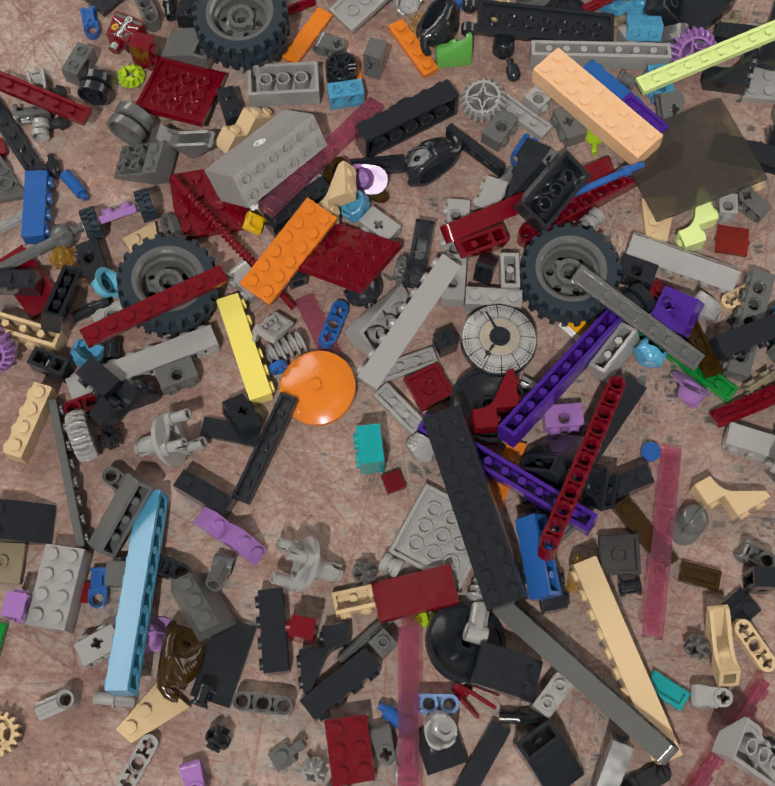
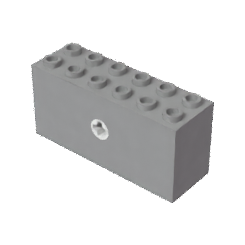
M283 109L204 171L221 201L250 208L254 211L260 208L261 204L258 200L325 148L327 143L313 114Z

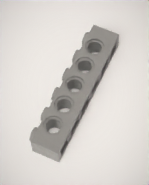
M448 198V205H444L443 216H447V222L443 221V225L454 221L452 220L453 218L459 219L469 215L470 200ZM442 238L441 249H445L444 255L459 264L461 268L450 283L456 287H447L441 296V306L463 307L467 258L461 259L458 253H450V251L457 252L454 243L446 244L444 238Z

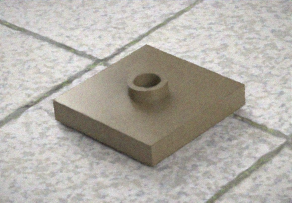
M0 542V584L22 585L27 544Z

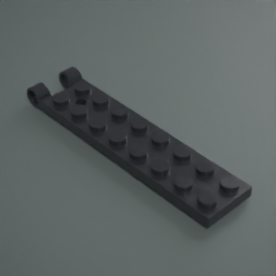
M462 0L463 11L473 12L477 10V23L466 21L461 24V34L464 36L471 32L472 35L522 40L614 42V14L493 0ZM495 17L497 18V21L494 22L491 20V18Z

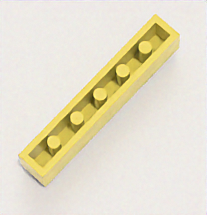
M238 293L217 299V304L249 400L253 406L273 400L272 393L275 392L272 381L268 382L266 376L269 375L266 364L262 365L260 359L264 358L261 348H256L255 342L252 341L253 333L249 327L252 325L250 316L245 315L244 310L247 307L244 298L240 299Z

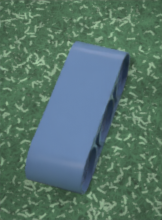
M407 693L400 697L398 707L403 714L429 715L436 710H443L448 715H452L459 708V700L452 694ZM406 698L413 701L414 706L410 710L402 707L401 703ZM425 699L433 700L434 708L432 710H426L423 707ZM446 699L454 701L455 708L453 710L445 709L444 701Z

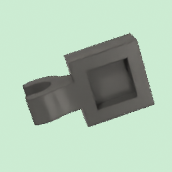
M300 739L291 747L285 742L270 752L268 756L278 773L297 762L294 755L305 749L306 745Z

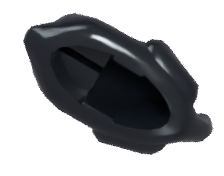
M434 0L419 21L415 35L420 39V47L424 56H429L431 53L428 46L436 48L438 45L448 43L457 33L460 26L458 6L454 0Z
M455 135L452 138V141L455 143L453 146L446 143L442 138H432L421 142L420 145L408 151L404 161V169L409 179L407 181L408 186H427L447 173L459 159L463 146L461 139Z

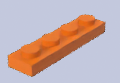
M403 18L388 25V31L423 79L439 72V67L431 56H424L420 47V41Z

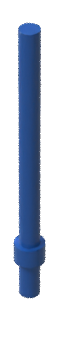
M640 161L630 166L625 165L621 167V170L584 185L575 197L623 176L628 177L632 175V172L644 168L645 164L643 161Z

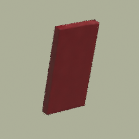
M20 245L0 258V262L24 251L25 247ZM31 259L12 270H37L44 278L41 296L14 295L30 318L35 320L41 316L54 285L35 260Z
M450 564L372 583L380 624L460 604Z

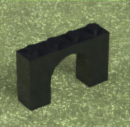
M718 21L714 38L718 44L759 26ZM759 48L743 53L745 58L736 66H712L705 69L702 79V90L745 95L746 88L749 89L752 78H749V76L754 73L755 63L753 61L758 58Z

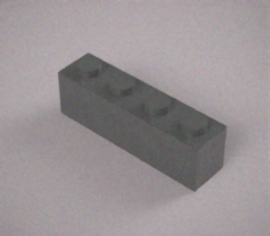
M127 473L88 544L98 553L115 558L154 487L143 479Z

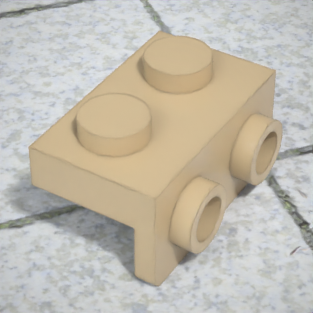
M371 584L331 593L336 618L341 617V620L353 618V614L361 613L362 616L372 614L373 610L376 609Z

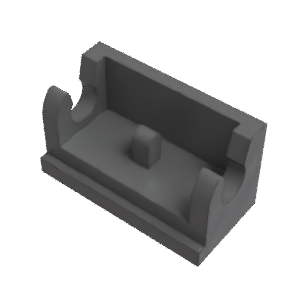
M13 104V118L17 126L32 125V120L36 117L46 118L50 122L53 118L51 112L39 107L19 108L17 104Z

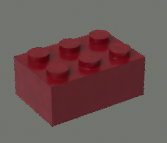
M367 715L324 720L332 786H346L375 781Z

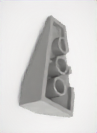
M403 284L396 286L356 319L345 331L353 346L367 356L373 348L375 350L380 345L378 340L381 335L389 332L391 328L388 326L393 318L398 319L401 314L399 310L404 302L409 303L411 298Z

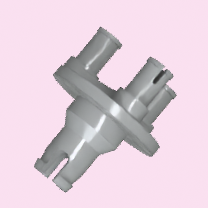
M185 408L176 412L169 411L158 414L152 422L151 435L137 439L134 442V450L136 454L142 453L140 457L157 454L165 465L176 467L185 462L188 454H192L193 451L205 449L207 447V440L203 436L192 440L187 439L181 422L191 420L192 414L190 409Z
M308 536L303 541H291L278 537V540H276L275 549L289 554V556L285 555V559L293 562L289 575L273 571L270 576L271 584L284 586L287 590L296 593H304L310 587L312 581L316 579L333 583L341 581L344 571L339 570V568L343 566L339 563L336 564L325 560L320 556V545L316 538Z

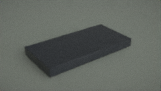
M236 621L235 625L210 637L200 672L195 679L190 696L195 697L198 690V682L215 688V692H212L209 702L227 708L231 707L232 698L236 693L257 627Z

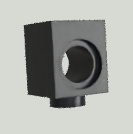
M451 327L433 334L432 343L440 358L457 351L458 341Z

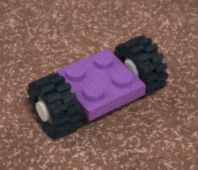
M147 187L133 192L137 202L136 206L134 202L125 201L119 204V208L113 209L111 206L102 209L99 218L93 206L79 210L78 213L88 239L97 238L98 240L104 238L101 227L103 223L139 212V210L144 223L159 219Z

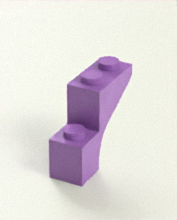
M205 506L193 522L206 534L219 540L255 566L267 551L263 545L245 530L229 523L219 513Z

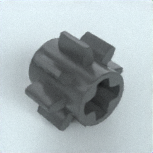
M363 559L353 565L352 574L357 583L363 582V585H368L377 579L375 577L377 575V567L372 561L367 563V559Z
M693 632L683 641L686 644L684 651H686L690 658L698 657L701 660L710 652V649L707 648L710 641L703 634L696 635Z

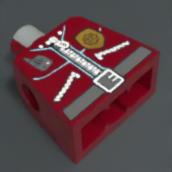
M116 11L106 32L111 44L108 49L113 54H118L120 49L126 50V46L131 40L134 31L148 34L145 23Z

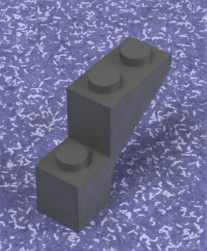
M159 124L151 130L148 143L165 141L174 150L193 159L213 147L215 132L211 130L177 131Z

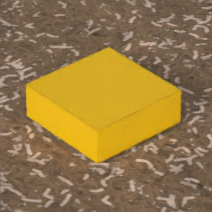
M248 211L242 228L257 236L260 235L264 224L263 217Z

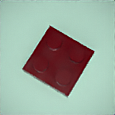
M437 362L403 378L421 413L450 399L453 389Z

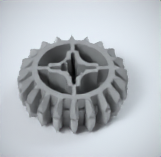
M483 77V80L479 81V78H476L475 83L470 80V86L465 85V91L461 92L460 108L465 116L468 115L469 121L474 118L475 123L481 120L483 125L484 120H487L489 123L496 113L501 111V108L506 109L507 94L506 91H503L504 87L499 85L498 80L493 82V79L490 78L487 81L486 77ZM487 91H490V92L494 93L496 96H493V94L487 93ZM471 105L480 108V110L474 109Z
M81 409L66 414L65 425L67 435L76 458L80 462H89L98 458V443L86 412Z

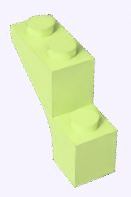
M704 188L698 189L696 196L693 198L690 226L678 231L674 239L678 247L689 251H695L703 247L706 242V235L703 230L714 227L718 220V212L713 208L710 196L705 192Z

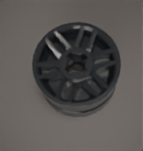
M336 52L327 58L325 63L327 83L358 79L357 61L353 55L347 52Z
M86 69L82 73L77 94L83 101L89 104L107 105L113 90L114 79L102 70Z
M633 283L626 291L621 293L649 314L652 313L656 305L652 294L639 283Z

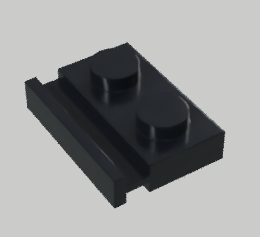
M739 588L721 604H728L731 623L735 619L750 621L761 611L756 603L742 591V588Z

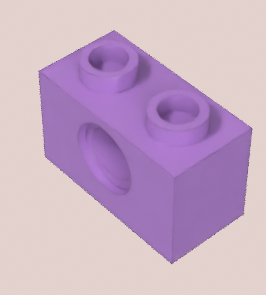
M582 403L553 405L542 417L544 433H549V435L560 434L561 432L576 434L582 431L585 425ZM558 418H566L567 423L560 422Z

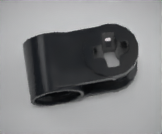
M160 554L157 571L158 577L173 581L179 578L178 574L181 570H187V574L193 573L185 563Z

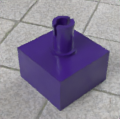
M665 285L651 316L674 333L688 338L705 304L697 298Z

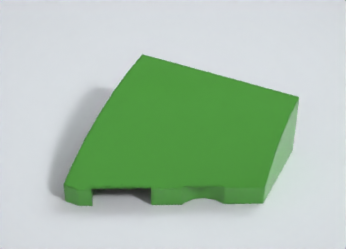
M471 32L467 33V37L457 41L455 38L448 43L436 46L435 60L439 68L471 65Z

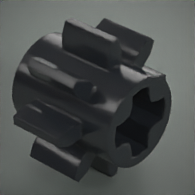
M105 427L101 429L102 435H97L102 448L106 447L111 451L120 447L119 441H123V436L120 434L119 428Z
M219 724L216 727L209 728L205 735V740L208 742L206 747L217 753L220 750H226L231 743V737L228 735L230 730Z

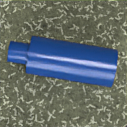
M69 169L63 171L60 178L76 198L83 201L88 200L87 189Z
M381 702L377 708L383 713L381 716L407 738L417 726L391 704L387 706Z

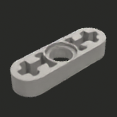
M146 734L141 737L121 772L116 786H124L123 780H128L131 775L127 774L128 770L138 774L137 778L132 776L130 780L132 786L139 785L159 749L160 743L156 736ZM152 738V744H154V747L148 748L145 753L149 754V757L147 758L145 755L138 754L139 750L144 752V750L146 749V745L144 744V742L146 740L150 741ZM138 757L144 761V766L141 770H135L132 765L134 759Z

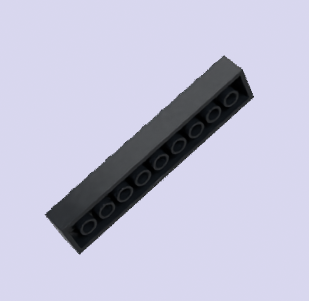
M458 404L423 417L422 419L486 610L492 612L529 599L464 409Z

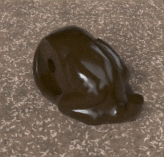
M175 619L171 620L165 629L156 682L163 698L170 702L178 703L179 694L172 693L170 688L186 686L197 677L203 662V643L198 641L192 629L177 624Z

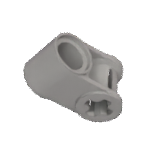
M44 67L34 72L26 71L29 83L49 90L48 78Z
M699 684L691 685L690 707L723 709L730 706L733 702V695L726 688ZM721 695L722 698H725V701L721 703L717 696Z

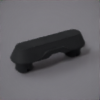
M56 85L55 88H49L48 90L67 98V91L63 86ZM60 116L52 118L51 127L53 129L60 128L63 131L69 127V120Z
M656 764L622 782L620 786H661L670 780L672 772L668 765Z

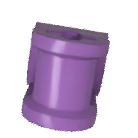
M200 758L179 765L184 786H207L205 771Z

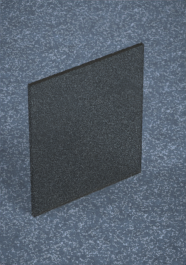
M721 98L663 119L669 125V129L662 134L663 138L660 147L643 161L645 164L644 168L632 172V177L656 222L767 180V176Z

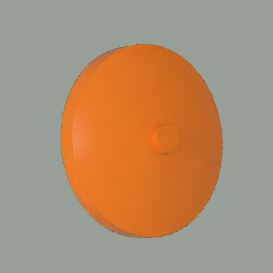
M312 351L297 357L288 365L281 378L280 392L299 399L292 415L295 420L309 426H325L336 422L349 411L356 396V380L350 366L338 355L327 351Z

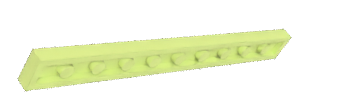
M775 20L636 77L635 82L642 94L645 95L775 41Z

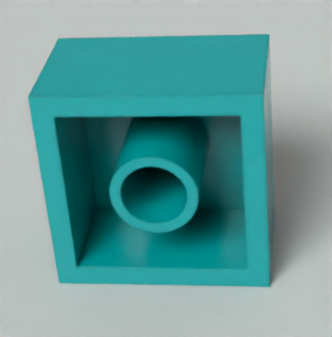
M380 423L356 426V433H353L354 450H358V452H355L357 469H361V475L385 472Z

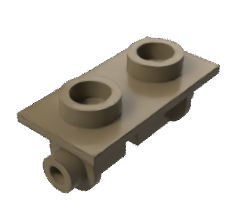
M761 369L758 371L757 376L743 381V385L738 390H745L744 396L746 397L762 390L761 385L764 389L774 385L775 369Z

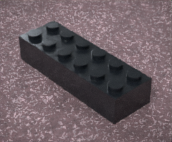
M446 79L437 82L428 89H423L413 97H407L397 105H391L387 110L378 112L373 117L362 120L355 125L356 146L364 158L374 157L457 115L459 94L450 81Z

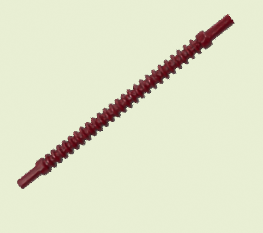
M173 175L170 181L181 191L182 197L187 199V202H191L190 205H194V209H198L197 213H201V217H204V220H208V224H211L212 228L215 227L214 230L218 231V235H222L221 238L225 239L226 243L229 242L228 246H232V250H236L235 253L239 254L240 258L243 257L242 260L253 267L257 261L254 260L255 257H251L248 249H244V245H241L240 241L237 242L234 234H230L231 232L227 230L226 226L223 227L224 224L220 223V219H216L217 216H213V212H209L210 209L206 208L203 201H199V197H196L192 189L186 187L176 175ZM283 289L277 298H281L291 310H294L297 307L296 303L285 293L286 290Z

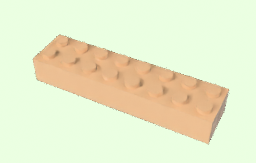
M557 48L533 68L532 82L629 165L646 160L660 147L663 135L561 49Z

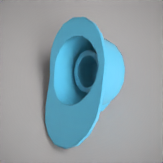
M100 267L96 270L91 287L94 288L100 297H115L119 299L116 281L117 273L106 267Z

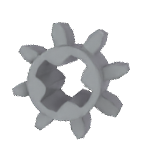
M314 756L311 760L305 759L300 772L304 773L305 781L316 784L318 780L320 782L324 781L329 768L325 767L326 763L321 757Z

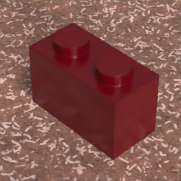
M134 31L128 44L133 62L143 69L153 71L161 57L154 36Z
M292 614L291 620H287L285 632H287L290 641L315 645L319 624L317 619Z

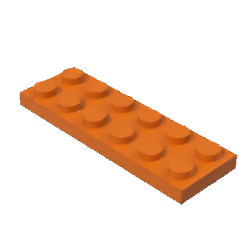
M307 197L241 280L240 286L268 306H271L298 272L299 265L312 254L337 222V217Z

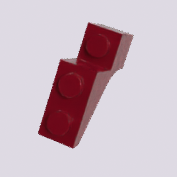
M514 369L506 372L496 397L490 405L472 410L470 415L472 434L496 433L498 425L501 423L500 413H510L522 401L521 395L517 393L519 378L515 376Z

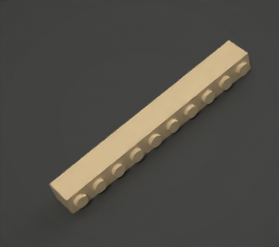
M593 556L570 566V577L579 587L577 591L579 598L582 602L585 601L588 608L586 609V614L589 620L594 622L596 627L594 629L595 635L603 643L604 656L612 664L611 672L615 680H619L622 687L620 688L622 697L678 746L679 750L670 760L682 756L683 754L597 557ZM646 751V754L651 762L653 761L654 764L661 765Z

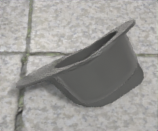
M692 502L680 507L668 524V534L673 542L686 546L698 539L708 524V514L704 507Z

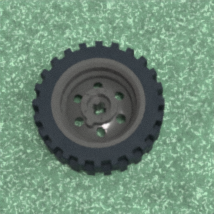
M286 0L194 1L193 7L195 11H192V18L200 47L204 49V53L208 58L212 57L214 63L222 62L224 68L228 69L229 66H234L235 70H240V67L252 70L254 65L262 67L264 66V61H273V55L275 53L279 55L282 52V45L286 46L288 42L287 36H290V20Z
M564 223L563 227H558V224L551 226L550 231L541 230L539 237L535 235L531 239L530 245L526 246L519 265L520 290L523 292V302H529L528 309L531 312L536 310L539 319L542 320L543 317L550 319L549 324L552 325L556 321L561 323V327H567L568 323H573L574 327L580 326L582 321H585L586 324L592 322L595 316L598 318L607 309L570 281L578 268L583 265L618 290L621 282L619 274L622 270L621 264H617L619 255L618 253L613 254V244L611 242L607 244L602 233L599 236L596 235L594 228L590 227L589 230L582 228L583 224L578 223L576 227H571L570 223ZM559 286H560V287H561V291H560V292H555L554 290H555V289H559Z
M168 233V237H161L160 234H155V239L152 240L146 237L142 239L143 244L138 245L135 243L132 246V252L124 254V263H119V274H116L120 305L125 309L149 296H153L185 281L182 279L184 275L192 278L215 267V259L213 256L208 257V250L204 246L201 249L198 247V241L193 239L192 242L187 241V236L181 235L180 238H175L174 233ZM154 276L155 279L149 280V277ZM220 287L136 327L139 329L143 326L145 333L151 335L153 331L160 338H163L164 334H171V338H175L178 333L189 332L193 328L196 330L201 326L202 321L207 323L210 320V313H215Z

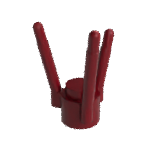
M455 683L451 691L456 693L455 696L476 719L479 718V715L463 696L467 698L470 694L492 709H496V705L474 692L473 687L495 696H499V693L478 685Z

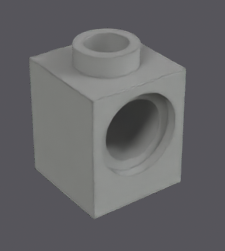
M535 85L524 95L522 104L540 116L549 111L551 97Z
M718 194L715 200V209L718 212L717 221L723 223L734 221L738 214V194Z

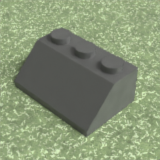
M190 572L171 581V593L198 641L201 642L235 625L236 621L218 591H210L205 586L208 573Z

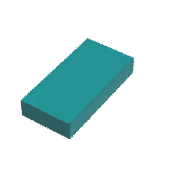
M653 670L649 678L657 697L680 712L691 693L656 670Z

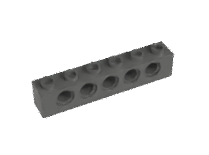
M756 268L750 273H746L743 279V284H745L744 290L740 292L738 298L740 305L734 313L736 320L730 330L745 325L744 321L750 323L765 317L775 280L774 274ZM757 347L753 348V352L747 355L737 354L740 362L736 359L725 362V359L722 360L721 367L724 372L721 375L740 382L748 379Z

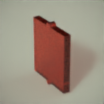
M718 224L716 236L714 237V253L747 257L750 244L749 229Z

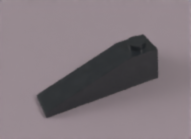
M527 138L517 153V163L513 167L511 183L507 186L503 200L526 191L557 153L551 147Z

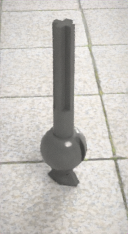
M80 222L78 226L74 225L70 228L67 224L54 226L50 231L51 237L0 262V269L12 270L54 247L58 249L70 248L75 242L74 236L79 234V231H85L82 223Z

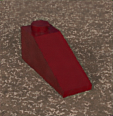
M503 224L456 240L453 243L460 258L465 259L499 250L510 239Z

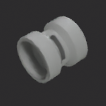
M43 117L34 118L32 120V127L34 128L31 133L32 139L38 142L48 141L50 139V132L48 131L50 129V121Z
M593 207L579 221L586 230H589L590 227L596 229L597 225L605 221V216L600 209Z
M386 552L378 570L382 572L387 571L391 577L395 578L398 577L405 561L400 558H393V554Z

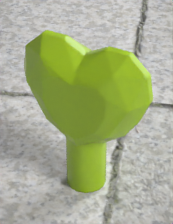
M586 129L587 135L585 140L591 144V155H598V145L602 141L590 130Z

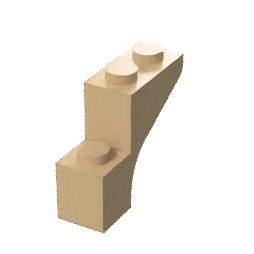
M244 107L236 124L223 126L214 144L224 153L229 152L274 117L272 111L267 107Z
M346 161L340 162L326 196L318 203L319 206L337 217V222L334 225L339 224V207L356 201L355 167Z
M711 476L698 482L690 489V493L699 506L704 507V510L708 507L713 509L721 504L732 521L737 518L740 520L745 519L751 514L749 511L753 509L756 511L762 509L767 505L765 502L770 498L766 491L726 490L720 487Z
M728 604L708 606L704 637L710 641L708 647L712 653L711 672L718 687L737 686L740 682L741 669L733 647Z

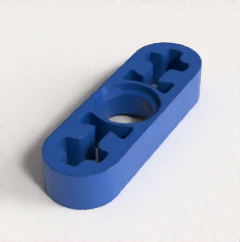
M335 301L318 337V344L324 349L332 348L348 312V305L344 301ZM341 308L339 316L335 315L337 309ZM334 321L337 323L338 327L332 328L329 326L328 322ZM330 333L331 335L329 341L326 342L325 338L327 334Z

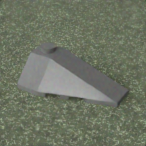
M743 717L719 731L712 748L714 754L763 784L775 786V755L770 749L771 744L769 741L765 740L762 736L763 731L760 726L748 717Z

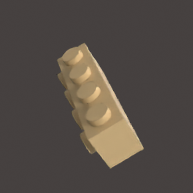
M0 312V327H4L5 332H10V338H15L14 344H24L25 347L31 350L38 346L61 355L67 341V337L62 330L60 334L41 330V324Z
M34 382L32 387L28 389L27 399L19 409V417L11 427V435L3 445V453L9 459L28 465L50 414L48 401L56 399L58 396L52 387Z

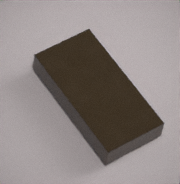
M682 561L677 582L717 592L719 591L722 571Z

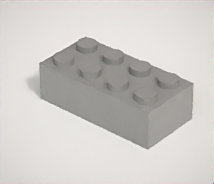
M317 61L264 64L262 67L254 65L252 70H247L250 107L320 103Z
M53 544L45 545L25 625L36 629L73 634L81 594L92 557L91 553L80 548Z

